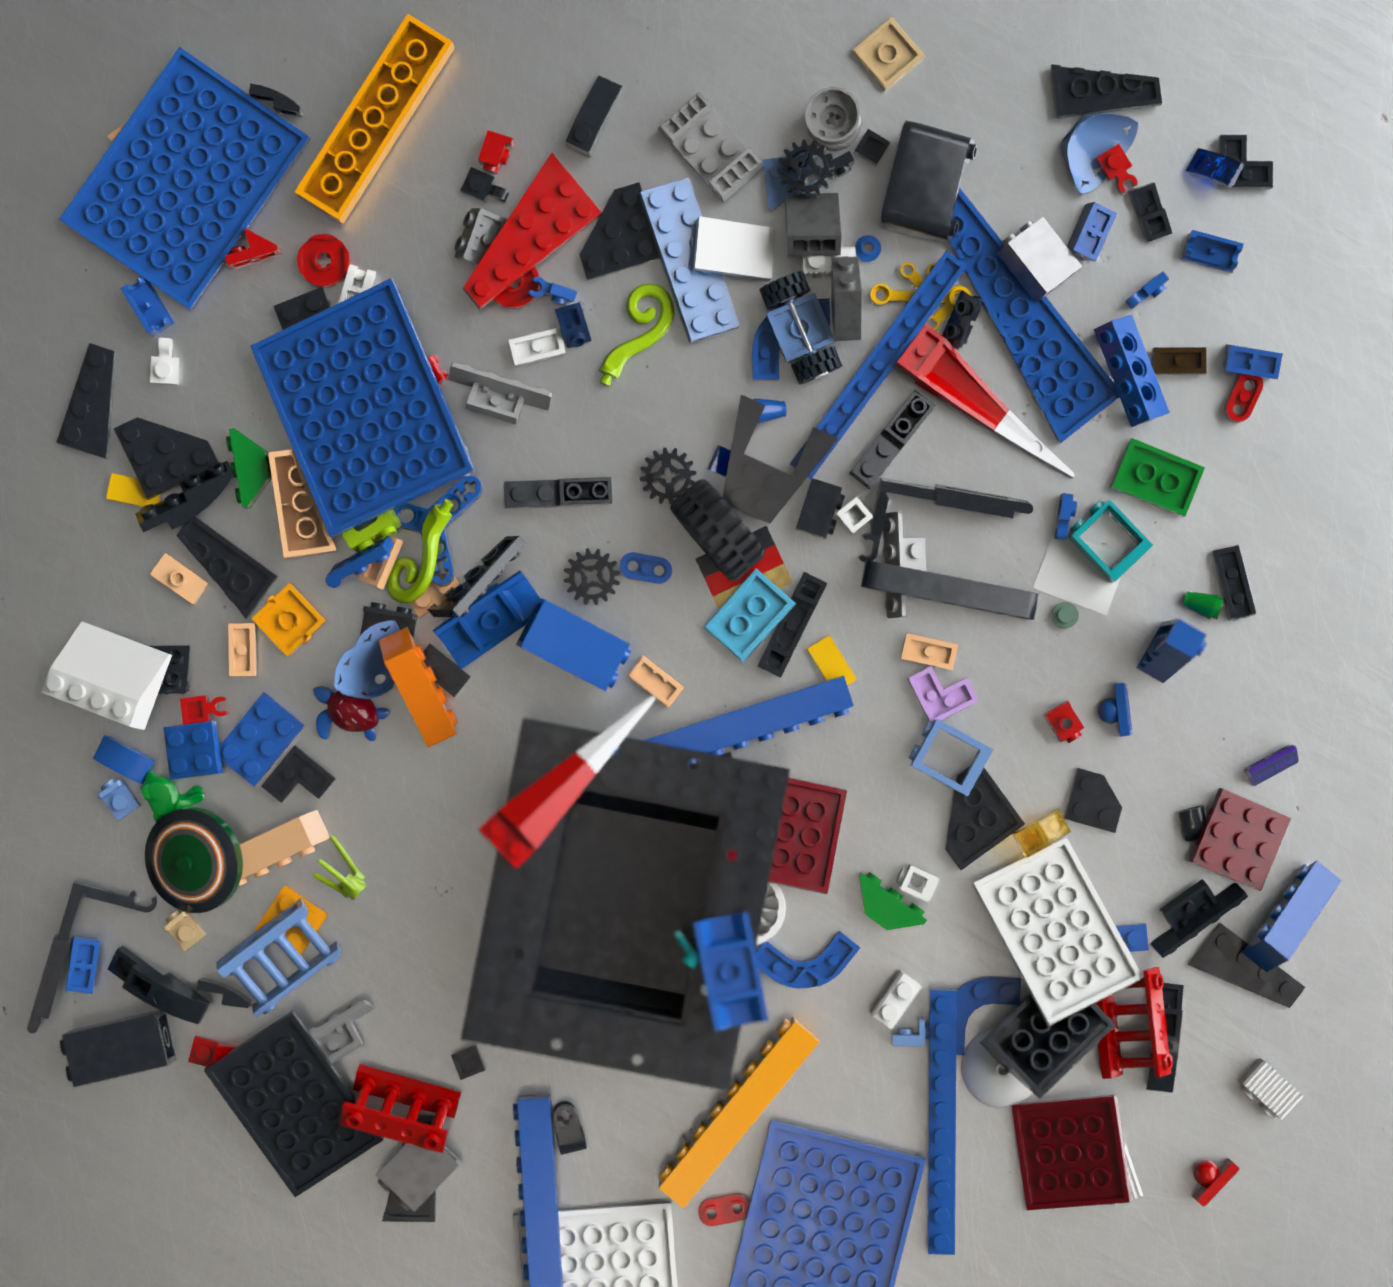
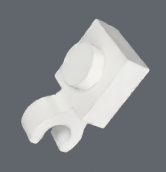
M159 338V357L151 356L150 383L178 385L179 358L172 357L173 340L170 338Z

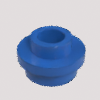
M865 235L857 240L855 253L860 260L871 262L880 255L881 244L876 237ZM871 244L873 251L867 253L864 251L863 246Z

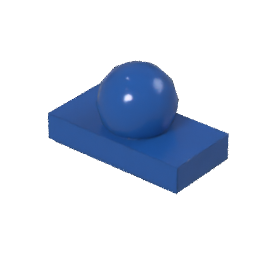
M1126 683L1114 684L1116 699H1104L1100 702L1097 713L1099 718L1107 724H1114L1119 721L1120 737L1130 736L1133 734L1128 687Z

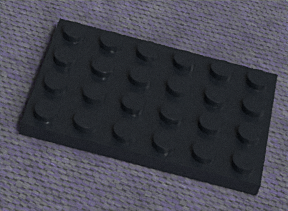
M294 1010L204 1069L205 1074L294 1197L302 1194L383 1141L384 1137L339 1125L344 1103L354 1104L356 1097Z

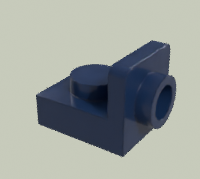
M580 302L555 309L567 348L579 347L592 340Z

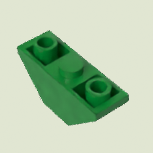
M232 428L229 429L230 436H226L228 451L233 452L234 462H231L230 466L234 474L233 478L237 477L239 488H235L236 500L238 504L242 503L243 508L249 509L252 508L272 479L268 451Z
M862 872L859 874L858 879L864 914L886 930L926 923L927 919L922 916L925 911L914 903H911L910 906L901 901L903 895L892 887L888 891L879 885L882 880L871 872L867 875Z

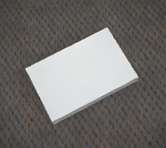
M699 217L697 219L693 270L770 281L772 278L776 228Z

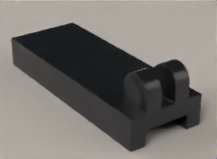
M1239 545L1214 550L1212 556L1229 621L1255 615L1256 609Z

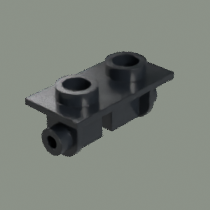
M964 291L960 292L942 334L956 349L962 348L964 344H967L968 337L973 328V325L970 323L971 321H976L981 308L984 306L982 298L975 295L972 297Z

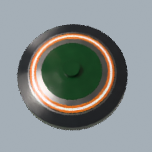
M185 807L164 815L152 827L145 845V866L148 877L157 893L176 909L188 913L211 911L226 903L234 895L240 884L243 858L239 842L229 825L211 811L198 807Z

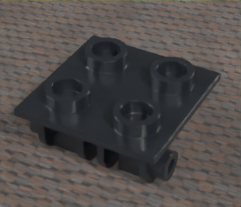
M190 645L149 646L172 655L158 695L185 694L189 692Z

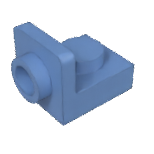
M111 779L100 787L102 792L97 795L100 800L103 799L117 821H120L141 806L124 780L115 781Z
M917 1017L918 1033H913V1028H898L897 1033H891V1044L893 1046H925V1039L930 1038L929 1023H925L923 1017Z

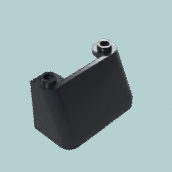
M906 120L901 130L882 208L881 221L883 225L893 233L951 244L952 236L955 237L957 235L959 222L955 221L953 211L964 166L969 164L970 160H974L977 154L975 140Z

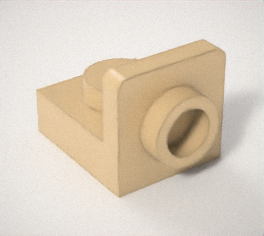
M177 910L165 919L168 924L163 929L172 935L184 952L207 935L188 912L183 911L180 913Z

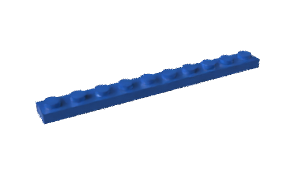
M945 251L816 427L838 439L807 477L810 480L966 269L967 265L948 251ZM805 444L791 461L790 465L795 468Z
M930 989L928 1254L955 1255L957 989Z

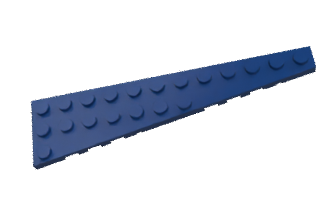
M959 187L953 211L955 221L959 222L957 235L955 237L952 236L950 245L957 258L967 265L964 270L977 295L983 299L982 304L1060 444L1118 399L1119 394L1114 382L1047 297L1044 296L1038 302H1035L998 256L997 252L1004 247L1002 240Z

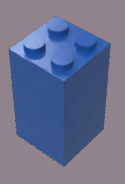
M543 598L539 599L516 643L519 647L604 691L608 687L612 688L619 675L615 673L620 663L623 665L626 663L631 653V650L628 649L629 643Z

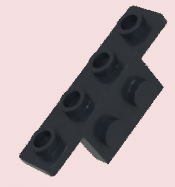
M1201 879L1160 909L1171 929L1154 940L1151 946L1162 958H1165L1169 954L1174 953L1177 948L1188 940L1196 937L1199 932L1210 924L1217 922L1228 911L1239 906L1242 901L1248 898L1247 893L1237 883H1233L1217 896H1214L1207 883Z

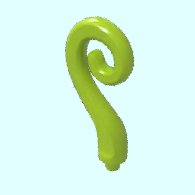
M652 283L642 284L629 294L626 302V311L634 322L647 324L656 316V310L653 307L648 308L645 312H640L637 309L638 301L646 296L653 297L659 302L661 307L660 316L657 323L648 332L626 341L610 351L599 369V372L603 374L600 380L601 384L609 387L612 378H619L629 358L658 342L669 330L674 317V303L668 291L662 286Z
M445 499L441 505L435 504L424 521L420 573L417 563L409 557H401L395 561L386 583L388 592L393 600L399 603H411L419 599L428 589L435 571L439 538L452 517V514L449 512L453 507L451 501ZM405 568L407 571L405 581L413 584L406 590L402 589L399 582L400 574Z

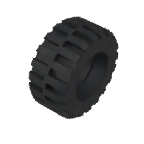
M706 479L695 482L671 503L670 510L729 581L739 579L763 559L765 554L764 548L737 513Z

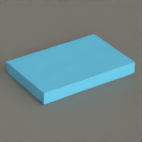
M755 569L708 621L704 628L744 663L796 603L758 569Z

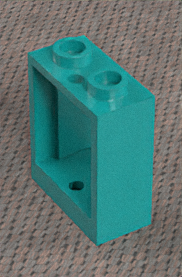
M1109 499L1105 503H1102L1101 500L1098 501L1089 510L1092 515L1085 522L1082 519L1078 520L1070 528L1073 533L1068 538L1113 583L1139 560L1153 544ZM1105 512L1137 544L1111 569L1079 537Z

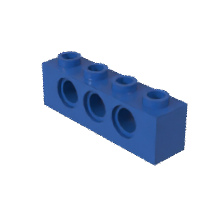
M1129 315L1115 319L1093 329L1131 428L1169 414V409L1133 316Z

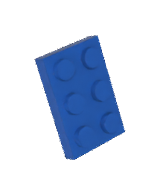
M263 692L219 746L221 760L253 787H256L306 725L267 693Z

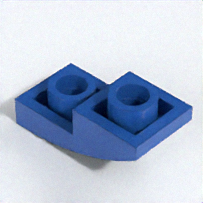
M106 735L103 736L93 757L94 760L140 784H144L146 773L150 771L154 763L153 759L140 751L129 748L111 736Z

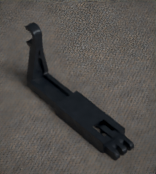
M879 478L870 533L862 534L865 540L870 539L873 541L872 551L869 556L861 554L858 558L865 562V560L873 561L877 557L889 500L886 493L932 500L935 505L1014 518L1015 512L1030 514L1034 508L1027 500L939 484H935V487Z
M74 881L59 933L55 934L27 1026L29 1033H36L41 1019L49 1018L72 938L69 936L82 893H85L87 898L145 913L155 909L157 905L156 896L151 899L152 903L150 906H144L134 902L135 890L127 896Z

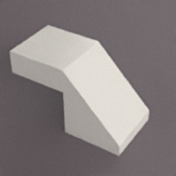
M875 482L870 490L867 488L836 513L852 534L873 518L878 488L877 482ZM890 498L888 500V505L893 502Z

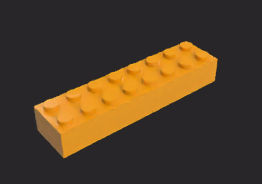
M407 14L296 188V195L343 225L454 51L453 42Z
M792 1017L790 1021L787 1019L783 1020L776 1029L777 1037L773 1041L768 1039L759 1050L761 1052L759 1059L756 1062L751 1060L742 1071L744 1077L741 1081L737 1082L735 1080L730 1085L729 1091H726L727 1098L723 1103L718 1101L709 1111L710 1119L706 1124L703 1121L699 1123L692 1132V1141L689 1144L684 1142L675 1153V1162L672 1165L668 1162L658 1174L659 1189L683 1209L818 1045V1036L796 1018Z

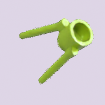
M331 835L330 839L354 873V876L349 873L346 877H343L324 860L319 859L318 863L341 883L337 885L317 873H314L313 877L338 891L345 898L349 896L354 900L367 886L363 881L366 876L358 870L337 838Z

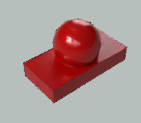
M1229 1158L1219 1168L1212 1161H1201L1196 1165L1193 1173L1194 1179L1201 1185V1188L1192 1197L1203 1207L1206 1206L1239 1171V1167Z

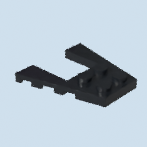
M741 394L722 497L730 506L770 524L838 438L813 427L792 475L744 454L766 405Z

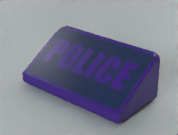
M1287 745L1246 767L1244 772L1250 783L1256 786L1299 762L1297 748L1295 745Z

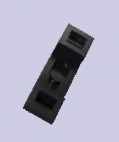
M803 572L790 598L796 604L778 623L757 667L780 678L782 677L828 583Z

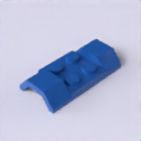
M519 570L499 585L496 583L488 588L483 596L474 600L467 614L462 617L449 618L433 629V632L450 652L460 669H462L524 627L540 597L522 571Z
M748 912L694 922L714 1030L720 1031L733 1026L769 1021Z

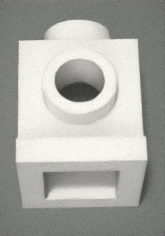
M909 864L908 869L902 868L896 882L900 883V890L930 902L940 878ZM914 877L921 879V884L917 887L911 884V880Z

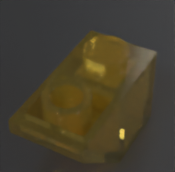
M1059 808L1018 829L1012 835L1024 857L1028 858L1051 846L1070 833L1071 830Z

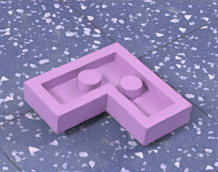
M932 666L907 678L928 720L932 723L935 719L941 721L979 701L968 678L943 689Z

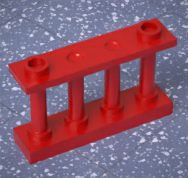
M1160 967L1143 970V979L1126 987L1145 988L1147 1004L1117 1005L1114 994L1095 1003L1116 1025L1098 1042L1102 1079H1112L1123 1075L1124 1068H1154L1155 1077H1162L1171 1073L1173 1061L1168 1047L1162 994L1164 981L1160 974ZM1148 1014L1150 1030L1120 1031L1118 1029V1015ZM1151 1041L1153 1057L1123 1058L1120 1043Z
M359 1064L353 1090L359 1093L354 1104L344 1103L339 1125L443 1154L448 1130L442 1129L446 1116L455 1118L461 1092ZM369 1095L384 1099L380 1111L365 1107ZM394 1102L410 1106L406 1119L390 1114ZM420 1109L436 1113L432 1126L416 1122Z

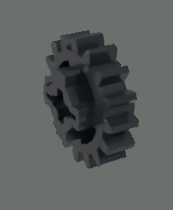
M805 139L802 140V146L799 147L793 142L792 151L784 149V153L787 156L786 159L779 158L778 160L783 167L777 169L779 175H785L780 179L782 185L789 183L786 188L787 191L790 193L795 189L798 198H800L802 192H805L808 199L811 198V192L813 191L818 196L821 195V187L829 188L826 182L827 179L834 180V175L829 172L836 169L834 163H828L833 159L831 153L824 155L827 150L826 147L823 145L818 149L815 140H813L810 146L807 145ZM805 153L803 156L795 158L799 154ZM816 156L822 159L824 168L816 165ZM807 164H810L812 171L807 170L806 174H803L801 167L806 168ZM789 170L797 173L796 183L791 179ZM815 179L818 180L816 183H814V184H812V185H808L809 182H811V181H813V180H815Z
M664 447L663 454L659 455L655 450L653 451L654 459L645 458L648 467L640 468L642 472L646 473V476L640 477V481L647 482V485L642 489L644 492L651 490L652 493L649 497L651 500L658 496L659 504H662L664 499H668L671 505L674 501L673 498L679 497L688 489L689 485L692 486L695 483L690 478L697 475V473L689 469L694 464L693 461L685 462L686 453L678 456L677 448H674L671 454ZM671 459L678 461L684 469L675 468L671 464ZM662 460L661 468L657 472L651 473L654 465ZM667 469L670 470L671 474L676 475V477L671 479L670 483H666L664 478L661 479V475H664ZM686 479L682 488L675 492L674 486L677 482ZM652 483L662 485L665 488V493L655 489Z
M586 548V555L584 556L576 552L578 559L576 561L568 560L572 565L571 569H564V572L569 574V578L563 581L564 583L571 584L567 592L575 591L574 599L576 601L583 597L584 605H587L590 599L593 600L595 605H598L599 598L607 602L606 594L615 595L616 592L612 587L613 585H620V582L615 580V576L621 573L618 570H613L617 562L612 561L609 563L610 554L606 553L602 557L600 556V549H597L595 554H591L590 549ZM589 559L598 560L592 566L582 564V562ZM606 566L610 573L609 583L603 579L602 574ZM582 569L590 573L596 570L598 572L596 576L602 582V585L591 581L590 584L587 583L588 578ZM575 571L581 574L582 582L579 587L575 584ZM598 587L603 590L598 594H586L590 588Z

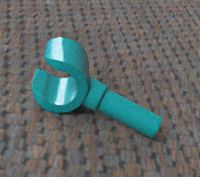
M677 931L674 935L687 952L682 960L689 967L695 968L701 961L700 954L687 943L681 932Z

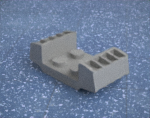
M700 92L658 127L677 152L723 202L763 169L761 160L750 147L746 148L712 110L711 103Z

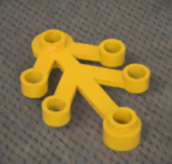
M905 262L902 264L900 275L904 279H909L918 289L924 279L917 273L913 263ZM936 263L930 264L927 267L926 276L929 274V269L934 267ZM905 266L912 268L913 273L911 275L904 274L903 268ZM879 283L871 289L870 299L878 306H883L889 301L909 302L916 291L890 290L886 284ZM953 285L941 302V304L945 305L928 319L936 322V327L933 328L935 331L939 328L940 323L952 313L956 304L954 301L956 295L964 291L972 296L968 288ZM883 291L885 298L878 300L875 296L876 292Z

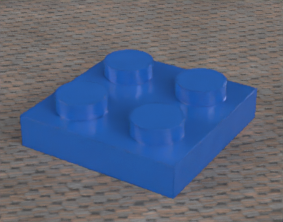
M216 721L164 727L170 780L223 773Z

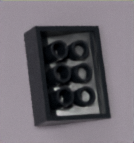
M1029 994L979 1043L1000 1065L1040 1099L1116 1025L1094 1003L1048 1026L1032 995Z

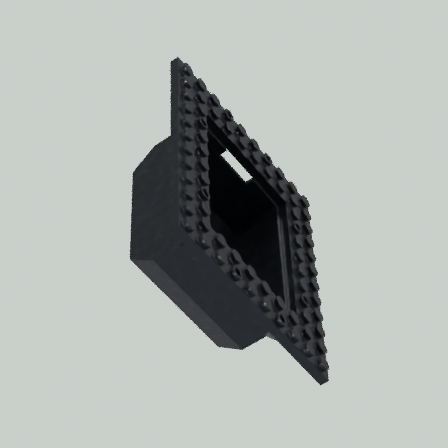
M523 718L506 804L599 736L601 732ZM625 737L618 745V753L610 755L536 851L517 869L497 850L460 1040L729 1091L741 1025L720 1031L714 1030L708 994H704L701 991L702 986L705 985L702 963L700 961L695 968H691L682 960L687 952L683 949L674 933L680 931L687 943L699 953L694 922L748 912L756 951L790 769ZM692 759L699 761V767L696 770L689 767V761ZM735 850L738 854L737 858L729 860L727 858L728 851ZM515 949H522L524 956L516 958L514 956ZM584 1006H590V1007H595V1008H600V1009H594V1008H589V1007H584ZM610 1011H616V1012H621V1013H626V1014H620V1013H615V1012H610ZM553 1040H560L562 1047L560 1049L553 1048ZM640 1055L643 1059L642 1063L634 1064L632 1062L633 1056Z

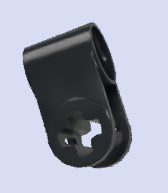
M569 1101L559 1102L554 1107L553 1120L560 1154L564 1155L587 1149L575 1105ZM566 1109L567 1113H572L569 1115L568 1120H564L560 1116L561 1110Z

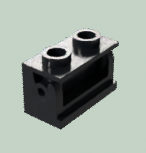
M812 478L795 530L816 537H823V539H826L827 534L833 535L837 520L832 518L835 509L841 510L845 495L841 494L842 487Z

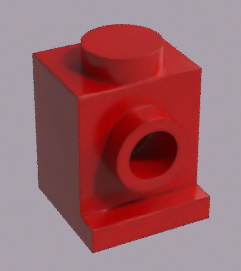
M487 130L478 158V162L483 166L482 169L484 171L497 174L500 171L501 165L506 166L510 155V150H507V147L513 148V138Z
M1064 701L1043 715L1060 742L1067 740L1068 743H1071L1082 736L1080 730L1084 729V726L1069 701ZM1066 718L1071 721V726L1068 729L1062 726V721Z

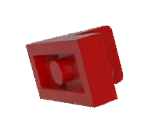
M244 228L250 248L246 249L245 246L231 249V254L225 255L227 265L231 269H235L282 253L276 244Z
M196 1035L194 1036L188 1062L207 1067L237 1046Z

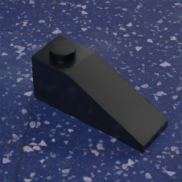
M598 75L566 138L567 148L591 158L621 92L622 85Z

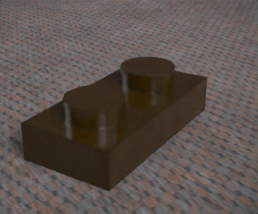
M1206 347L1152 348L1153 371L1155 375L1207 374Z

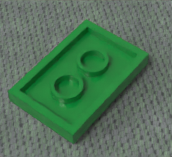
M1131 438L1111 488L1185 517L1205 467Z

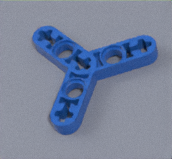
M470 475L462 478L428 509L405 503L395 509L398 519L403 510L407 509L413 512V519L408 523L401 522L402 526L399 528L419 533L422 537L424 521L435 504L441 505L445 499H453L458 502L457 510L451 513L452 517L439 538V542L444 545V550L437 556L436 562L442 561L444 570L446 572L449 571V574L445 575V580H441L438 576L435 577V574L439 573L438 564L436 563L432 581L440 587H446L454 580V568L445 529L482 495V484L475 476ZM467 483L469 485L476 484L474 487L476 492L473 494L467 492L463 496L466 502L462 503L459 496L455 493L459 491L460 495L466 492L465 485Z

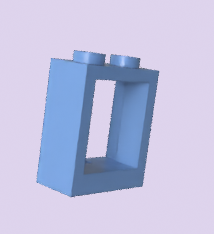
M935 719L933 723L929 721L921 734L925 739L921 746L915 745L909 756V759L912 760L910 766L968 796L993 749L938 719ZM939 729L978 749L960 784L921 763Z

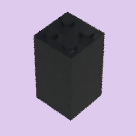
M160 1010L73 1029L63 1034V1040H60L61 1052L63 1056H67L69 1065L66 1066V1076L69 1082L72 1081L73 1087L168 1066L177 1060L167 1013Z

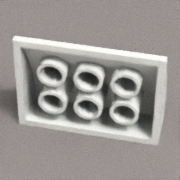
M81 621L50 667L41 693L126 726L145 730L172 655Z

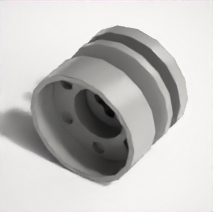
M824 88L812 95L806 105L805 120L811 139L817 142L819 147L824 145L827 150L838 151L847 148L855 142L860 134L862 121L858 102L851 93L843 88ZM834 117L835 120H838V126L834 127L833 124H829V119Z

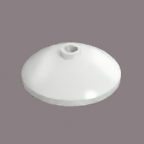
M994 1028L988 1029L973 1038L964 1051L961 1062L964 1083L970 1093L986 1105L1003 1108L1019 1104L1027 1099L1032 1092L1010 1072L1007 1071L1005 1074L998 1072V1068L1001 1065L979 1043Z

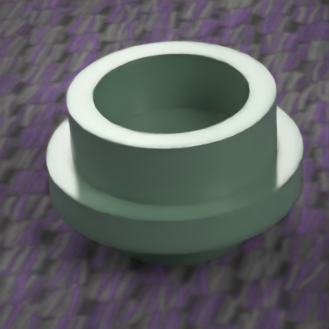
M1059 603L1052 611L1053 622L1060 628H1070L1078 621L1079 613L1072 603Z

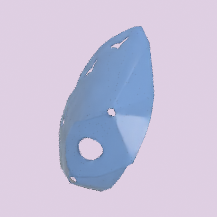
M1085 114L1062 140L1060 148L1074 183L1081 194L1094 190L1106 178L1102 169L1097 172L1095 177L1093 169L1100 168L1095 159L1096 157L1113 148L1114 144H1122L1121 147L1126 154L1136 137L1138 130L1137 121L1128 116L1117 114ZM1131 126V128L1128 130V135L1126 136L1125 130L1123 128ZM1082 180L1085 182H1089V184H1084V186L1081 187Z
M390 620L377 623L360 635L355 647L346 651L337 664L334 676L335 689L344 695L371 699L383 695L393 688L395 682L384 663L379 640L400 630L396 621ZM390 626V628H388L387 632H384V631L380 630L381 628L386 629L387 627ZM371 634L370 641L364 642ZM350 657L349 665H344ZM379 674L386 677L385 681L381 684L375 682V677Z

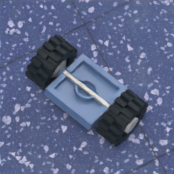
M803 271L778 278L759 289L767 309H772L785 303V306L766 313V316L786 363L807 355V357L791 364L799 385L823 377L843 366L835 346L816 351L836 341H834V336L815 293L795 301L796 298L811 291Z

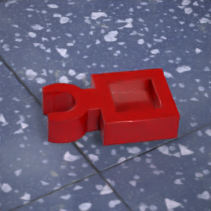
M1120 144L1095 158L1108 181L1114 177L1116 178V187L1119 193L1123 194L1126 192L1123 186L1125 180L1130 181L1133 187L1138 185L1136 177L1128 174L1126 171L1132 167V164Z
M208 695L180 698L183 725L211 721L210 714L212 713L219 717L228 715V711L220 712L217 709V704L221 701H227V698L216 697L212 702H208Z

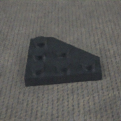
M640 182L614 189L579 254L587 281L660 260L638 195L642 191Z
M138 417L113 428L148 500L180 486L179 482L184 481L188 475L193 473L199 474L208 470L212 464L218 462L207 440Z
M970 766L956 775V783H961ZM983 768L968 796L954 790L945 850L960 870L966 868L1025 825L985 768Z

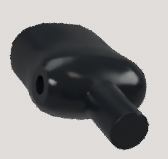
M1205 805L1178 811L1181 832L1185 841L1196 844L1207 818Z

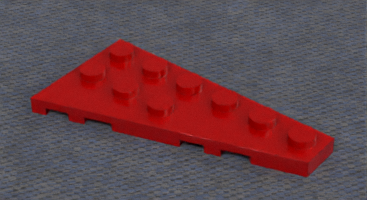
M553 153L550 154L463 287L464 292L479 310L602 214Z

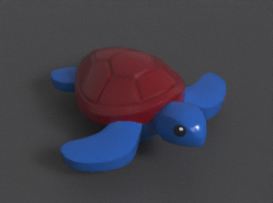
M324 686L313 689L315 698L319 702L328 705V709L322 711L316 718V729L318 735L323 739H328L330 724L333 721L336 726L345 731H363L369 741H375L376 730L374 728L378 725L379 719H385L390 714L387 708L376 709L371 699L344 695L340 691L334 693L330 688Z

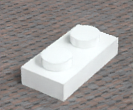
M560 327L509 340L515 367L566 354Z

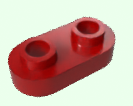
M1242 374L1237 378L1224 408L1225 415L1230 421L1240 423L1251 416L1263 389L1261 377ZM1246 381L1252 383V390L1245 389L1244 383ZM1235 405L1241 407V414L1234 413L1233 407Z
M740 1193L708 1198L700 1204L698 1216L700 1221L707 1226L739 1222L747 1218L750 1201L745 1195ZM740 1204L743 1209L741 1212L736 1213L732 1209L733 1206ZM707 1210H716V1216L708 1217L706 1214Z

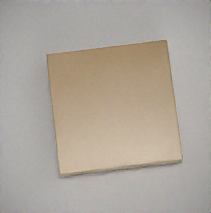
M892 16L851 50V53L884 91L889 89L925 58L924 53Z

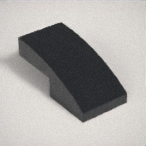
M250 83L249 95L254 99L274 102L273 108L276 113L303 117L301 107L286 95L271 88Z
M1154 182L1128 191L1147 242L1173 233Z
M206 978L198 980L197 991L223 994L221 1005L241 1008L252 1006V1000L227 984Z

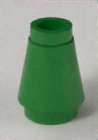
M1187 591L1183 606L1209 620L1211 618L1217 620L1224 600L1218 598V595Z

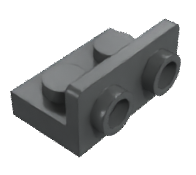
M471 208L464 217L463 226L465 227L462 236H459L455 243L454 249L456 253L454 257L478 265L508 219L482 208Z

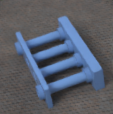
M301 898L216 962L217 971L223 978L229 974L235 975L256 1000L252 1005L253 1014L256 1018L262 1013L267 1014L272 1011L276 1006V1002L325 965L330 966L334 964L341 954L340 945L337 941L328 947L307 922L308 907ZM292 926H298L320 953L308 963L285 937V931ZM271 942L277 943L299 969L287 979L264 953V947ZM250 958L256 959L278 985L266 995L242 968L243 963Z

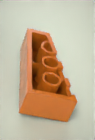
M408 627L380 639L379 644L384 663L427 747L429 748L457 735L454 726L458 723L452 709L447 710L444 704L447 702L446 696L441 687L437 689L434 683L436 681L434 672L430 666H426L424 662L426 658L420 645L415 644Z

